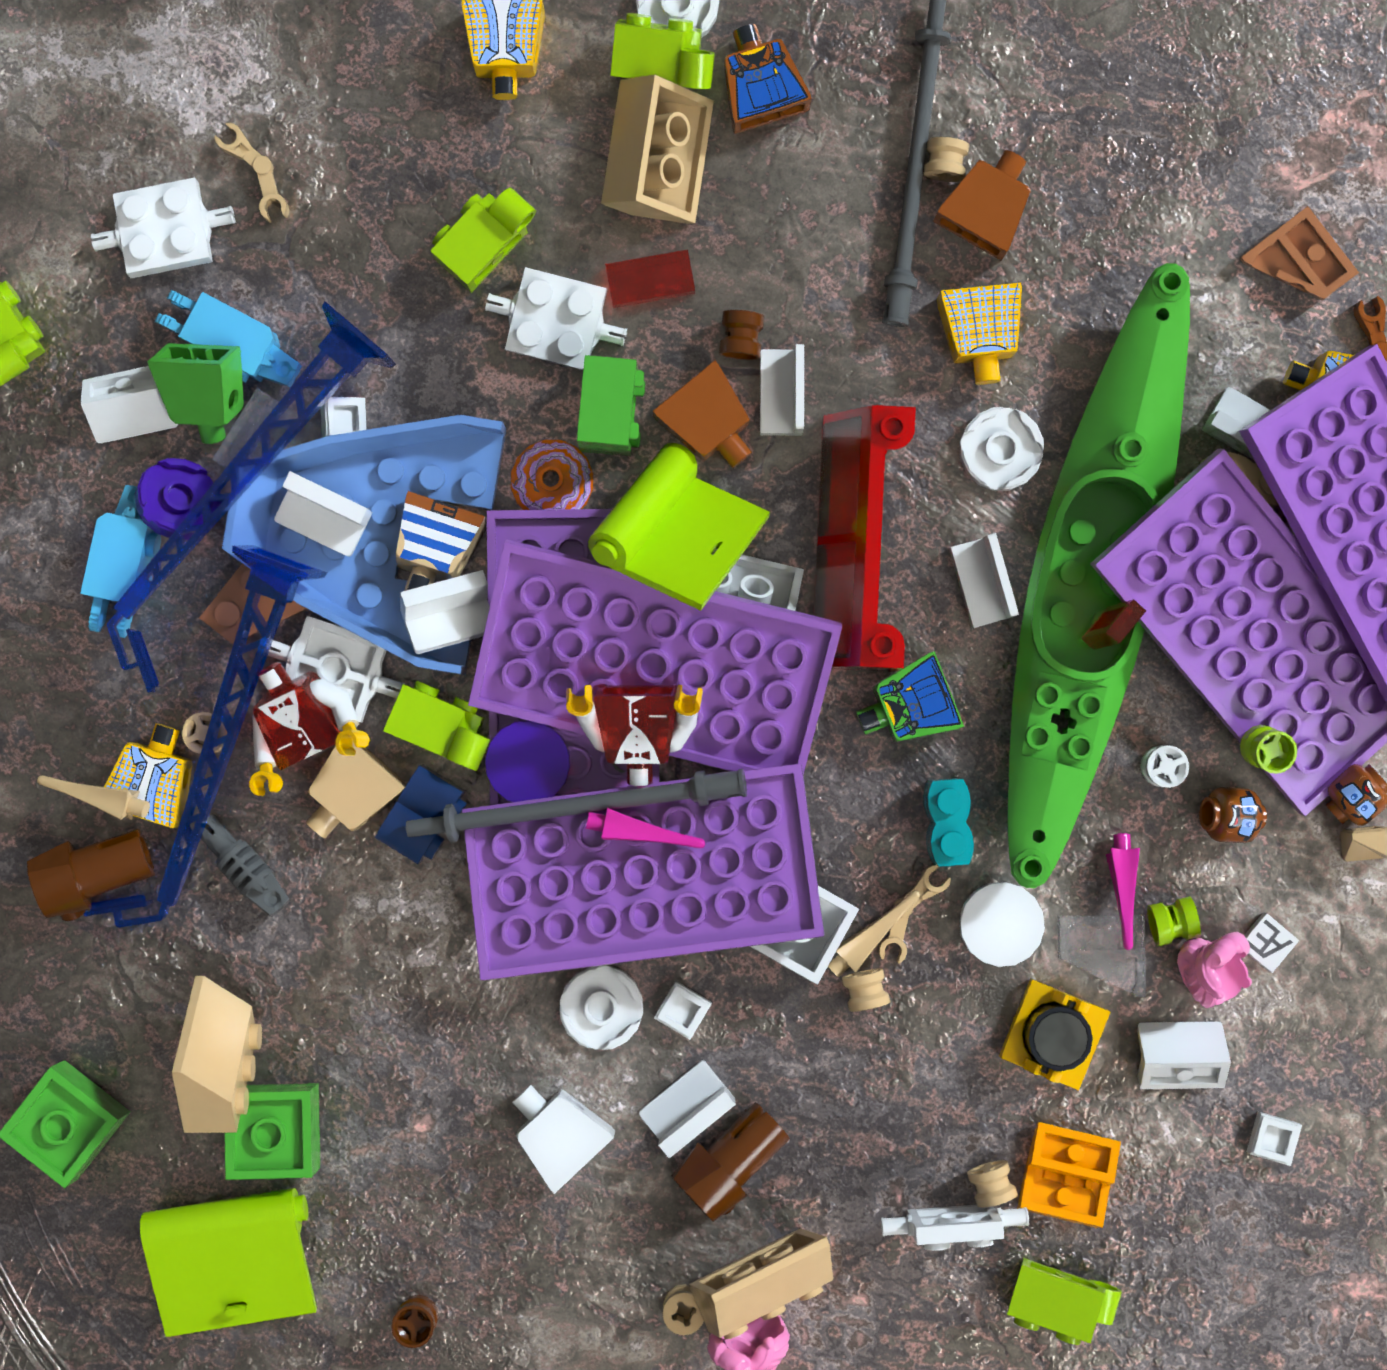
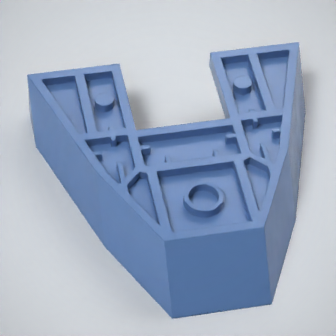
M455 415L330 435L238 463L235 466L222 549L299 605L420 668L466 675L471 640L422 654L414 652L400 611V592L404 591L407 580L397 579L399 567H397L396 549L408 491L443 503L493 510L507 429L502 421ZM289 471L373 512L352 556L347 557L275 522L276 513L288 491L282 486Z

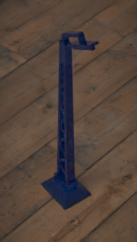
M325 301L322 309L331 331L318 345L321 351L113 607L117 612L107 623V628L121 668L123 670H131L139 667L148 693L156 692L155 687L159 686V681L142 633L139 630L126 629L137 661L130 664L116 626L124 617L130 619L350 375L355 378L368 362L387 368H393L396 365L387 353ZM329 357L342 367L333 379H312ZM324 388L306 408L303 389ZM296 399L298 418L279 420ZM288 428L277 442L270 447L269 431L272 429ZM261 442L262 458L247 459ZM253 467L240 482L238 469ZM230 480L231 493L218 494ZM223 501L211 514L210 503ZM202 514L203 524L192 526ZM194 533L185 543L184 535ZM176 546V547H177V553H176V554H169V553L174 549V547ZM162 562H168V563L164 566V568L162 569V568H161V563H162ZM153 574V580L150 581L149 578Z
M235 545L232 547V553L251 568L245 589L250 591L157 897V901L161 902L159 912L154 915L123 919L122 910L145 907L153 903L152 900H146L144 895H136L91 903V909L84 913L85 917L113 912L115 925L121 928L161 921L167 917L170 906L177 904L286 603L293 602L299 582L325 578L328 572L255 545ZM261 595L275 600L267 623L257 607ZM252 622H254L262 638L246 645ZM258 649L249 672L242 655ZM238 672L244 689L230 695ZM240 699L232 718L227 705ZM221 723H223L227 735L217 739ZM223 744L220 756L217 759L213 749ZM209 765L213 775L204 779ZM209 785L204 797L201 788ZM197 804L199 814L193 816ZM196 822L192 831L190 824Z

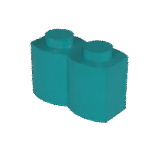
M959 778L927 780L923 791V806L930 821L926 834L928 855L933 864L939 867L969 865L973 856L974 841L970 827L966 823L971 806L968 787L965 781Z

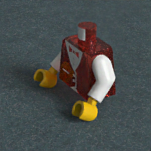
M280 662L269 665L258 674L268 692L263 695L253 708L255 767L260 769V771L251 776L249 781L250 790L254 795H265L264 783L266 779H268L270 792L277 793L283 787L282 778L273 772V768L276 766L281 771L333 745H336L337 751L344 756H355L356 750L353 747V743L357 748H366L370 742L368 734L364 731L356 730L359 722L347 691L325 679H321L313 671H309L291 680Z
M585 685V695L582 696L572 694L571 688L566 689V709L569 713L576 716L580 727L595 749L605 752L608 763L627 764V784L646 786L653 783L652 764L668 763L670 753L681 750L696 727L703 689L698 688L696 695L689 696L682 692L683 685L598 686L593 702L591 685Z

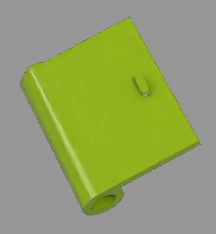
M667 443L660 449L588 540V547L593 558L599 564L618 571L701 611L766 523L770 512L696 478L697 461L692 452L681 444Z
M289 1188L142 1213L140 1237L166 1337L316 1313L317 1305L300 1237L302 1221L308 1220V1204L305 1195H298L296 1188Z

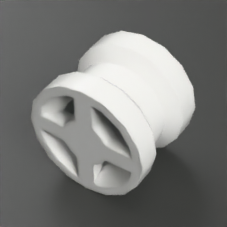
M1160 745L1152 747L1145 752L1141 759L1140 768L1143 777L1148 783L1153 786L1171 788L1178 786L1185 780L1189 772V762L1184 752L1177 747Z

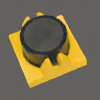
M1030 978L999 1057L1021 1066L1035 1075H1041L1052 1082L1062 1083L1079 1090L1111 1012Z

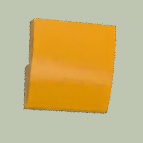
M1038 1122L1027 1158L1017 1209L1027 1207L1028 1212L1098 1229L1103 1228L1110 1185L1115 1182L1121 1141Z

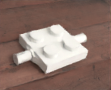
M194 177L113 194L117 216L115 230L96 234L92 233L91 239L93 241L91 242L95 252L119 247L123 252L127 275L130 278H136L213 262L209 243L212 233L211 228L235 224L236 220L232 206L207 211L202 203L199 183Z
M525 267L520 289L513 300L492 295L491 293L487 297L489 302L503 306L486 303L485 311L509 316L510 329L505 350L583 370L585 355L592 354L599 340L624 346L625 338L610 335V333L624 337L627 335V328L624 329L604 323L602 310L607 294V288Z
M306 616L301 634L292 646L268 638L265 645L279 649L281 652L268 648L263 650L264 656L286 662V679L280 696L295 690L297 702L306 704L303 699L304 690L310 686L312 681L325 679L348 692L358 722L361 723L363 722L369 701L376 692L397 699L399 692L387 687L391 686L401 690L402 685L405 684L404 682L401 683L382 676V663L387 650L343 627ZM324 704L318 708L333 713L332 709Z
M977 1205L910 1209L907 1210L908 1214L906 1217L881 1218L883 1236L908 1234V1236L914 1237L917 1245H924V1249L932 1251L950 1248V1243L967 1242L969 1247H988L993 1245V1240L1004 1239L1003 1227L1029 1226L1027 1207L1002 1210L993 1206L980 1208Z

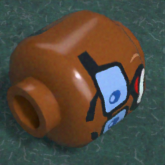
M1359 764L1351 765L1328 787V795L1332 800L1326 806L1342 824L1350 820L1357 826H1364L1387 808V783L1370 764L1365 768Z
M1220 787L1214 789L1202 801L1199 820L1202 828L1215 841L1248 843L1252 842L1258 836L1260 830L1264 828L1267 821V811L1254 791L1246 788Z

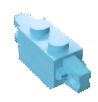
M170 291L167 299L173 305L186 309L191 313L184 325L166 314L158 313L155 319L157 324L174 332L187 344L240 346L242 381L244 383L251 377L259 382H262L264 378L289 388L292 386L302 366L279 349L280 342L278 336L272 332L270 327L204 292L200 294L197 302L176 291Z
M125 485L114 514L105 513L96 520L80 594L94 597L88 622L90 631L101 632L106 621L109 601L119 602L114 623V635L122 638L128 635L135 606L140 607L142 599H147L152 586V575L148 574L151 558L157 557L161 546V535L156 534L142 521L136 510L134 493L137 486Z

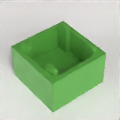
M585 355L577 443L581 452L631 457V448H638L640 446L641 433L639 432V424L634 422L636 396L643 397L645 395L646 384L644 381V371L638 370L637 360Z
M63 1060L47 1070L1 1129L0 1138L65 1189L81 1177L131 1111L71 1064Z
M319 1083L247 1085L246 1088H248L249 1092L247 1114L240 1115L237 1133H225V1179L312 1178L320 1169Z

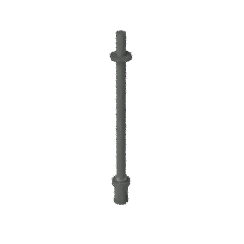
M930 0L926 28L915 31L916 41L923 44L924 48L895 267L884 279V286L888 288L882 323L894 327L909 326L908 319L912 290L917 289L918 280L914 278V274L911 272L939 53L940 46L949 45L952 40L951 34L943 31L946 0Z
M743 768L736 771L707 775L705 771H697L695 776L691 777L688 782L458 814L453 804H446L443 816L406 821V833L409 838L446 833L449 842L453 843L457 842L461 830L606 811L607 808L613 810L691 799L694 802H698L699 806L709 805L710 800L739 796L747 797L746 777Z

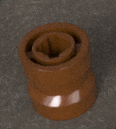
M747 310L723 311L722 326L725 328V334L728 336L720 340L719 355L740 360L760 359L761 344L758 341V334L763 330L764 315Z
M422 1295L410 1296L403 1300L393 1317L391 1325L392 1334L398 1343L404 1347L417 1348L429 1341L439 1318L438 1308L435 1303Z

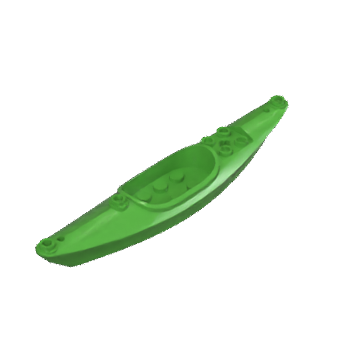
M1166 263L1154 270L1127 316L1072 440L1049 504L1036 550L1019 637L1009 751V859L1012 876L1019 885L1026 888H1037L1046 883L1071 835L1112 732L1145 630L1090 563L1174 488L1190 327L1189 276L1183 267L1175 263ZM1060 710L1064 712V717L1068 719L1067 728H1062V733L1057 732V724L1051 723L1052 715H1060Z

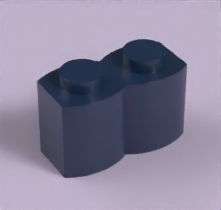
M424 764L419 765L384 820L375 838L416 864H420L425 857L432 861L445 839L439 836V834L409 838L406 833V821L443 816L446 804H453L457 814L462 813V809H465L467 805L465 801L461 800L466 790Z

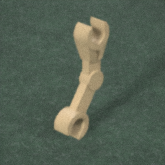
M225 123L237 135L235 142L225 144L216 135L214 136L215 141L223 152L246 161L257 173L263 198L259 203L261 215L271 223L268 207L270 204L277 202L281 204L283 216L288 218L289 206L285 199L278 194L273 175V163L268 157L262 156L251 146L237 125Z
M932 864L926 867L913 889L904 897L894 902L893 907L912 891L920 893V898L889 930L888 937H885L880 942L878 953L881 959H884L886 946L890 943H896L900 947L897 962L900 964L905 960L907 947L903 939L909 915L923 900L943 892L950 885V877L943 880L939 886H932L930 884L929 876L939 866Z

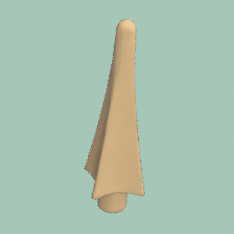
M44 775L39 776L37 779L39 785L75 797L120 820L124 817L132 820L133 815L145 818L149 812L150 803L137 798L140 791L86 785Z
M912 891L883 916L840 943L836 950L838 955L828 965L831 971L837 977H840L851 967L856 973L887 932L920 898V893Z

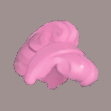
M1239 932L1228 933L1212 942L1196 938L1186 941L1181 946L1177 958L1180 974L1193 998L1204 1008L1220 1005L1235 997L1242 987L1248 988L1251 986L1252 981L1248 977L1247 967L1241 960L1250 951V945L1245 935Z
M780 1315L768 1320H763L760 1317L747 1324L748 1330L745 1333L732 1339H725L724 1336L719 1338L712 1333L710 1334L707 1346L710 1358L717 1366L725 1370H775L786 1356L790 1339L788 1329Z

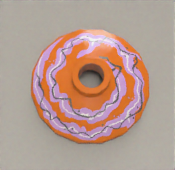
M542 440L529 445L517 457L511 471V490L517 504L523 510L583 509L587 505L593 491V471L587 457L576 446L563 440ZM555 472L559 475V481L555 486L550 487L544 484L543 478L546 473Z

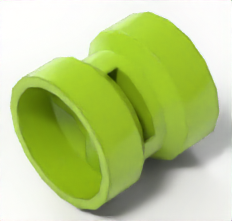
M1257 725L1247 730L1241 739L1240 751L1244 760L1250 765L1261 768L1266 772L1274 774L1285 772L1296 761L1297 745L1294 739L1286 732L1276 730L1270 726Z
M1191 897L1176 899L1174 904L1167 906L1163 903L1147 906L1148 923L1156 946L1171 944L1173 939L1180 937L1185 940L1200 938L1199 916Z

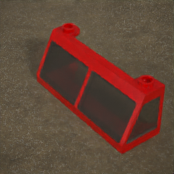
M870 405L823 416L813 616L842 623V630L831 669L895 672L904 668V638L894 626L877 623L885 455L888 450H898L905 447L913 438L916 407Z

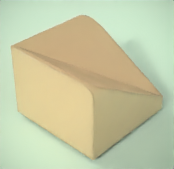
M1387 826L1350 828L1340 831L1342 858L1344 861L1387 859Z

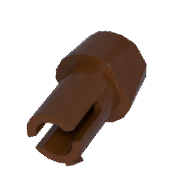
M140 829L75 850L70 841H67L27 861V874L41 912L46 918L60 916L64 921L78 919L85 913V910L91 909V897L155 876L153 860L146 839Z
M756 1102L751 1107L745 1109V1113L706 1150L700 1143H697L671 1175L672 1179L712 1222L722 1215L730 1213L735 1205L747 1197V1194L741 1187L790 1140L780 1125L766 1111L763 1112L762 1107Z

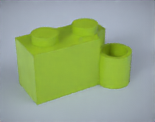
M627 13L626 20L619 19L615 23L610 76L635 78L657 75L686 88H711L715 53L700 50L702 29L693 28V21L669 18L668 25L651 23L652 16Z
M511 187L504 190L496 199L490 193L483 199L478 194H475L462 207L461 214L463 216L452 227L446 225L437 233L432 241L434 247L430 251L434 259L472 293L528 233L526 226L534 218L537 210Z
M6 280L2 283L0 282V386L29 369L28 363L46 352L39 342V339L43 337L41 330L29 315L25 318L22 316L16 306L21 300Z
M418 680L414 687L403 684L383 731L443 756L459 765L477 771L490 742V739L479 734L485 717L476 714L478 708L468 706V701L455 697L453 704L437 698L440 692L439 689Z
M1023 1258L1007 1315L1015 1317V1324L1029 1330L1038 1331L1041 1326L1056 1331L1055 1337L1066 1343L1080 1345L1081 1341L1091 1344L1097 1322L1105 1325L1113 1324L1122 1291L1110 1284L1097 1280H1087Z

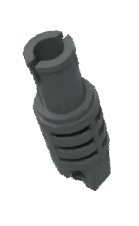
M215 814L207 816L204 821L215 833L213 835L210 834L201 822L194 828L193 833L215 854L218 869L244 898H248L270 917L276 915L290 902V899L273 875L272 869L246 841L242 839L237 841L220 823Z

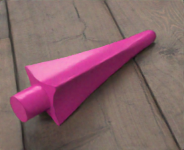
M607 808L606 815L589 812L586 829L602 832V840L658 842L699 849L705 846V841L701 838L663 829Z
M1118 833L1113 835L1114 848H1110L1111 853L1106 854V859L1118 905L1123 947L1126 950H1131L1133 948L1134 898L1140 848L1131 849L1130 834Z

